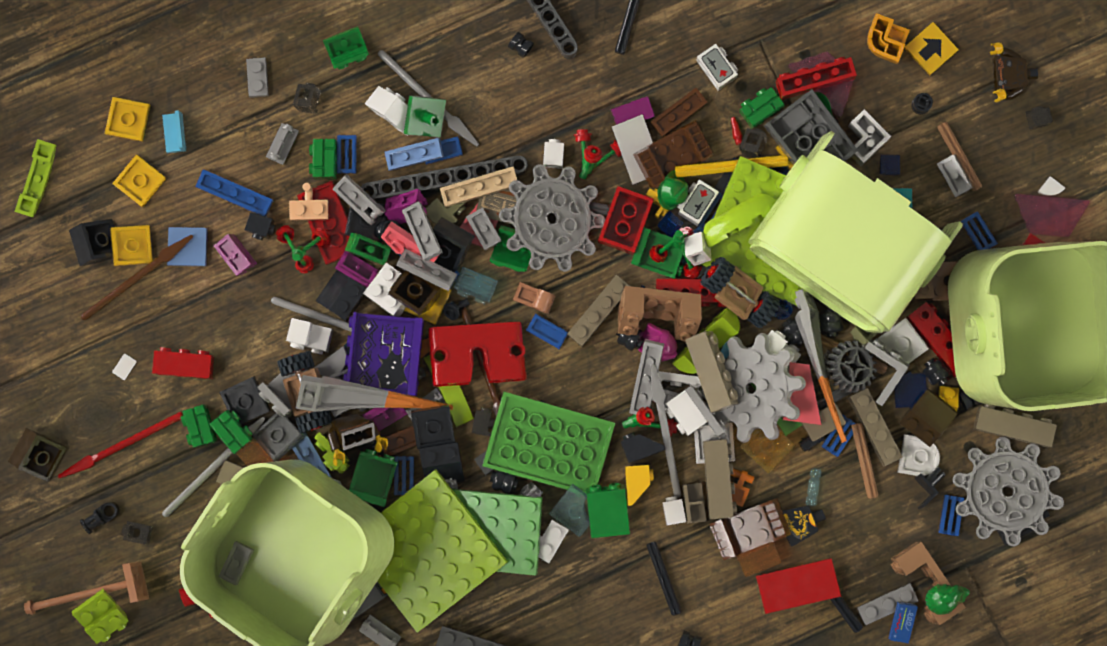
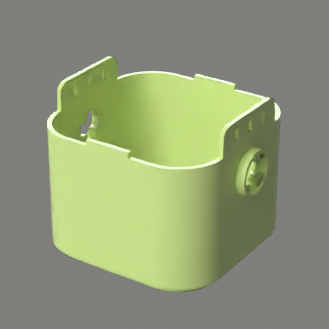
M830 131L821 137L808 157L802 155L788 172L780 185V188L784 191L749 239L748 243L751 245L749 249L769 266L859 328L872 333L889 332L919 288L925 287L937 273L945 260V251L962 228L963 223L960 221L949 223L941 231L926 218L909 207L911 202L878 178L873 182L846 162L823 151L835 134Z
M1050 242L984 249L971 252L957 262L948 281L954 365L957 381L970 398L984 404L1024 411L1059 409L1107 402V242Z
M302 460L253 464L240 470L231 481L224 482L218 488L181 546V549L184 550L180 564L181 582L192 601L210 613L211 617L254 646H323L331 643L344 632L388 566L394 551V536L391 526L380 512L312 464ZM235 541L254 550L238 585H233L218 577Z

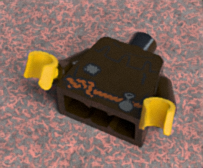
M1000 42L992 43L991 46L995 47V51H990V54L998 55L992 59L994 92L992 93L998 95V99L994 101L1013 100L1023 93L1024 89L1028 86V79H1038V68H1027V60L1022 58L1021 55L1003 47Z
M358 414L344 417L338 416L332 420V428L328 432V441L331 451L335 453L333 457V464L337 466V459H341L343 465L345 463V454L340 451L341 449L347 450L374 440L377 441L375 445L377 452H381L382 446L385 450L387 449L388 440L380 437L381 433L373 420L366 419Z

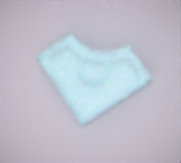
M572 484L549 513L578 537L590 525L589 517L585 511L587 494Z

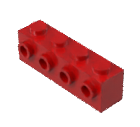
M840 57L832 63L827 64V62H823L811 69L805 67L797 70V73L790 74L788 72L781 74L776 80V86L780 99L784 100L806 94L810 90L816 91L854 80L857 74L852 58Z
M656 279V289L701 294V307H710V304H717V307L726 308V306L715 299L717 293L713 294L701 285L700 281L702 279Z
M925 302L906 318L935 355L944 361L945 366L950 369L952 376L955 378L952 333L948 329L950 326L945 319L938 317L936 314L938 311L931 303Z

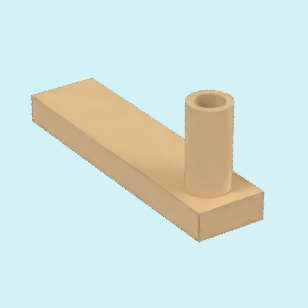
M509 167L442 187L440 191L445 207H450L507 190L510 183L517 180L514 167Z

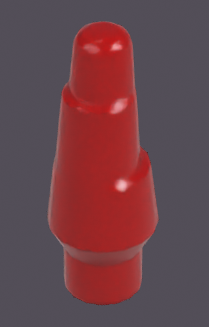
M732 117V136L736 145L743 144V134L736 117Z

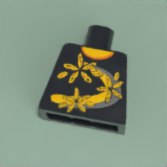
M803 506L782 511L791 535L786 537L789 546H795L818 532L816 523L826 520L822 509L811 512L809 506Z

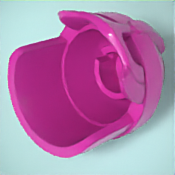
M648 323L642 338L664 344L661 362L676 358L677 342L672 334L669 333L670 331ZM644 342L642 343V345H641L640 348L638 349L639 352H641V353H642V350H643Z

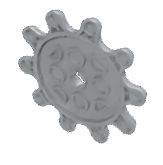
M538 164L533 168L534 181L531 185H524L518 180L512 181L509 185L510 192L516 197V204L512 208H503L499 212L501 221L512 223L515 227V234L508 239L507 247L511 251H517L523 247L529 249L531 252L529 265L533 270L541 269L545 260L552 258L556 260L561 271L567 272L572 267L571 255L574 251H580L586 256L593 255L595 252V245L589 240L588 233L592 228L603 227L605 222L603 215L595 214L589 208L590 202L597 197L598 191L592 185L584 189L577 188L574 185L576 173L572 167L563 168L559 177L552 178L549 176L546 167ZM549 213H553L556 216V221L553 224H550L547 219Z
M758 334L754 345L750 348L745 347L740 338L733 336L729 338L727 343L729 356L725 359L724 364L726 370L731 374V384L738 394L737 400L739 404L717 412L714 418L716 420L720 419L724 425L728 422L735 423L737 426V438L742 443L748 442L752 432L757 428L761 429L769 440H775L779 436L777 428L779 418L787 417L790 420H796L800 416L799 408L791 402V395L795 391L803 390L806 386V381L802 376H792L788 372V365L794 359L793 351L785 348L778 354L772 353L769 350V337L767 334ZM750 383L756 385V391L753 394L748 389V384ZM702 389L701 393H702V395L704 396V399H706L705 394H704L703 389Z
M999 437L995 444L996 450L991 455H985L978 448L970 449L968 458L973 463V471L968 474L957 473L954 475V485L965 489L967 492L966 500L956 506V513L962 517L968 515L978 517L979 526L977 527L976 535L980 539H987L993 531L1000 530L1005 534L1007 544L1014 547L1020 543V534L1025 528L1033 529L1038 535H1045L1048 532L1049 526L1043 519L1044 511L1047 509L1059 510L1063 507V498L1052 494L1049 490L1050 483L1060 477V470L1056 466L1042 468L1037 464L1040 449L1036 444H1029L1023 452L1016 453L1011 449L1008 438ZM1010 487L1013 490V495L1005 497L1002 489Z

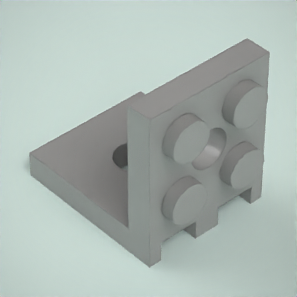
M871 339L865 346V349L897 369L876 403L883 406L910 364L902 360V355L892 349L890 352L884 348L885 344L880 340Z
M280 373L269 384L262 382L257 387L261 391L258 394L263 400L274 405L272 409L279 416L290 418L293 415L283 379L295 374L281 376Z

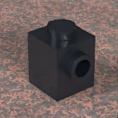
M250 212L244 230L247 233L253 234L252 238L263 241V238L269 239L270 235L273 236L276 225L273 219Z

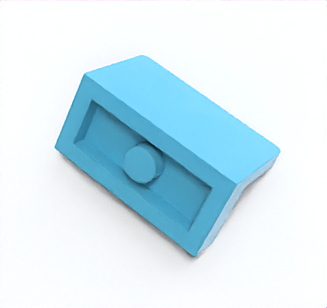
M177 110L175 114L162 115L166 152L186 151L183 114Z

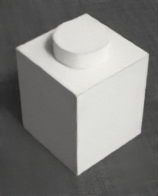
M550 139L549 142H545L543 165L546 168L563 169L564 143H560V140Z
M702 232L684 238L685 256L694 266L712 260L711 247L707 246Z
M677 496L666 498V502L662 503L666 525L686 522L682 499L678 500Z

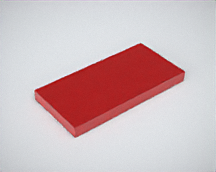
M333 181L313 188V200H328L329 220H307L312 233L317 228L327 230L330 235L327 245L318 246L326 266L339 261L350 237L344 235L348 217L338 194L333 190L335 187ZM305 192L297 195L298 200H305Z
M832 558L756 575L765 614L841 597Z

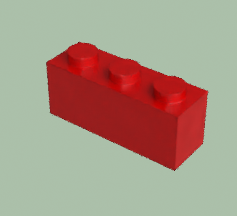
M160 347V351L154 350L152 374L212 379L214 356L209 355V351H198V354L190 353L191 350L187 349L171 352V348Z

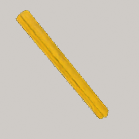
M787 155L749 159L767 168L788 166L789 163ZM738 160L676 166L675 175L676 177L733 172Z

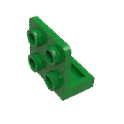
M358 26L323 40L334 69H344L349 66L348 63L353 61L361 62L369 55Z
M501 225L498 235L502 242L495 245L490 262L499 267L504 266L517 272H526L531 252L524 247L517 251L509 250L507 241L515 234V229Z

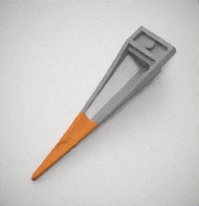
M801 289L795 292L797 296L795 298L796 305L799 309H802L796 314L795 320L837 432L843 443L847 440L835 407L826 372L819 311L813 296Z
M303 375L296 409L313 412L356 408L425 409L448 404L322 376V378ZM449 405L450 410H453V406Z

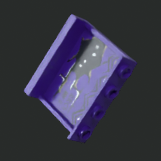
M353 312V316H350L349 328H352L351 336L348 335L347 347H350V352L345 358V366H348V372L344 374L343 380L409 396H417L424 319Z

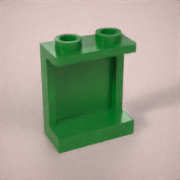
M643 228L631 264L676 279L677 276L680 277L684 266L681 263L685 257L680 248L671 246L667 249L668 255L664 262L657 263L653 261L649 253L652 246L658 244L665 246L673 238Z
M365 449V452L360 451L349 491L363 501L385 507L398 462L394 461L395 457L384 454L382 458L375 456V451Z
M611 483L605 487L592 485L590 488H587L591 538L630 534L625 485Z

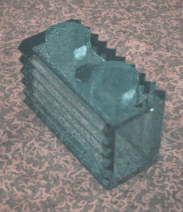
M462 267L454 289L457 290L456 294L465 298L470 295L475 298V302L485 305L486 302L491 303L499 282Z

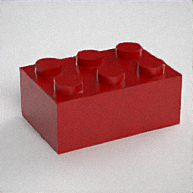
M617 186L598 243L634 255L654 199Z

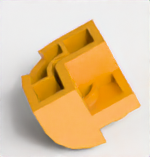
M876 13L867 36L868 47L877 57L898 64L910 30L893 24V19Z

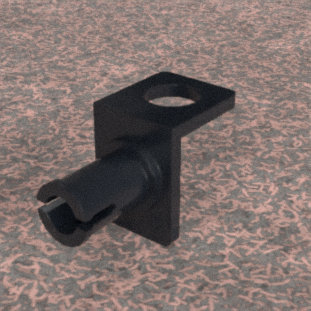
M936 467L927 478L922 474L914 478L929 494L917 507L919 510L924 508L939 493L934 486L946 476L944 472L937 476L941 471L939 467Z

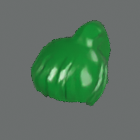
M937 584L928 590L925 599L926 605L931 612L937 615L949 614L959 603L965 601L970 591L959 585Z

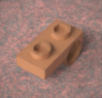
M520 282L513 301L549 314L556 296Z

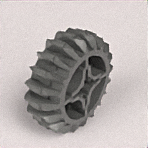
M845 341L844 344L839 343L837 347L831 349L833 353L828 355L831 361L826 362L827 365H830V368L826 372H831L828 379H834L833 385H839L838 390L845 389L847 393L851 391L856 393L859 390H865L866 386L871 385L870 380L876 378L872 373L877 371V369L873 368V365L877 363L872 361V358L875 356L874 354H869V351L864 349V345L858 344V341ZM848 352L845 361L841 362L843 355ZM858 372H862L860 378L854 382Z

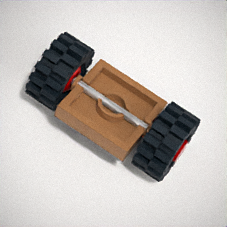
M723 257L716 258L715 262L713 261L711 266L707 267V271H704V275L701 277V285L713 294L717 293L715 299L741 319H747L757 328L767 325V322L772 320V316L774 317L775 312L779 309L780 301L769 292L764 291L763 293V287Z
M302 352L277 361L281 376L295 374L283 379L294 416L308 413L295 418L299 432L305 433L331 424L332 417L329 410L313 412L296 409L302 376L321 378L318 368L303 372L315 366L311 352Z

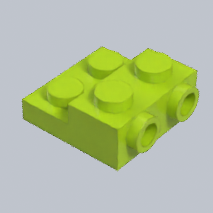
M319 432L314 438L317 440L315 443L317 447L326 452L322 456L325 459L323 463L331 471L336 470L341 474L349 468L350 465L348 463L351 460L345 455L344 465L341 459H337V466L333 464L335 453L331 451L328 438Z
M101 589L72 611V615L84 627L85 632L96 644L108 641L114 631L123 630L128 622L126 613L104 589Z

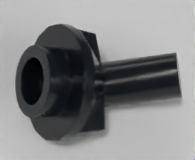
M467 298L456 304L452 301L444 305L443 311L447 318L457 320L461 316L459 310L470 304Z

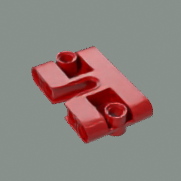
M521 322L441 326L428 329L434 387L469 385L474 365V350H479L482 353L483 366L489 383L527 380L524 356L525 346L523 345ZM511 348H518L520 355H513ZM442 353L444 360H436L434 354Z

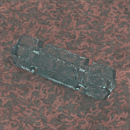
M812 468L807 491L808 497H806V505L816 506L817 504L816 496H818L819 478L821 477V470Z

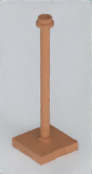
M140 561L122 565L126 581L35 603L29 600L27 603H24V610L26 614L33 615L39 609L92 597L101 589L109 593L127 588L130 603L148 600L149 594L142 563Z

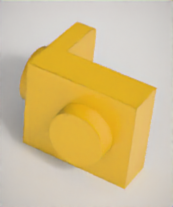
M655 188L654 191L649 189L645 196L653 198V203L660 207L655 217L657 219L660 215L664 217L668 210L664 209L658 201V189Z
M939 386L938 396L957 411L959 388Z

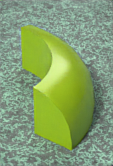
M756 194L708 221L703 230L707 246L710 248L765 217L775 204V199L768 194Z
M728 308L720 312L705 329L702 328L697 333L713 331L718 338L717 345L719 349L729 338L739 333L740 329L737 315ZM684 347L672 364L682 372L695 374L697 372L689 349Z

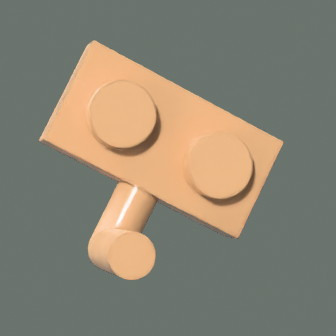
M304 183L305 200L289 201L290 221L329 220L328 200H313L312 187L309 183Z

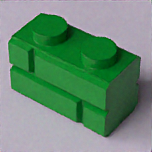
M766 87L756 93L758 97L753 100L749 98L741 104L742 108H740L739 112L752 130L785 106L772 87L768 90Z
M313 139V144L309 145V155L313 156V163H309V174H312L315 180H336L337 140Z
M351 233L345 251L377 264L385 265L391 247L360 234Z
M203 404L183 410L181 421L184 427L187 426L189 434H186L189 445H192L193 448H199L217 442L215 431L209 425L212 421L207 405Z
M226 410L209 425L230 451L236 454L253 440L251 437L253 432L247 425L242 426L239 422L241 418L234 410L232 412Z

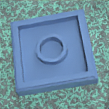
M169 227L168 246L189 235H193V238L171 261L167 262V265L206 266L208 229Z

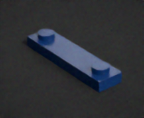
M204 169L195 186L198 189L265 217L273 202V199Z

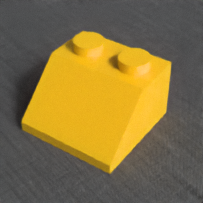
M649 465L625 467L627 506H632L649 487L650 481H654L653 469H649Z

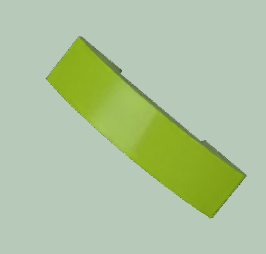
M37 139L32 154V165L23 193L19 196L15 212L34 217L51 173L56 151L55 144Z
M442 353L434 354L436 360H444ZM429 355L427 357H424L423 359L432 376V367ZM459 385L438 387L445 403L453 406V410H450L456 427L473 420L472 413Z

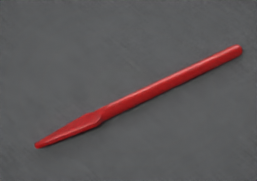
M178 412L93 456H85L60 473L58 478L92 468L96 462L181 420L183 413Z

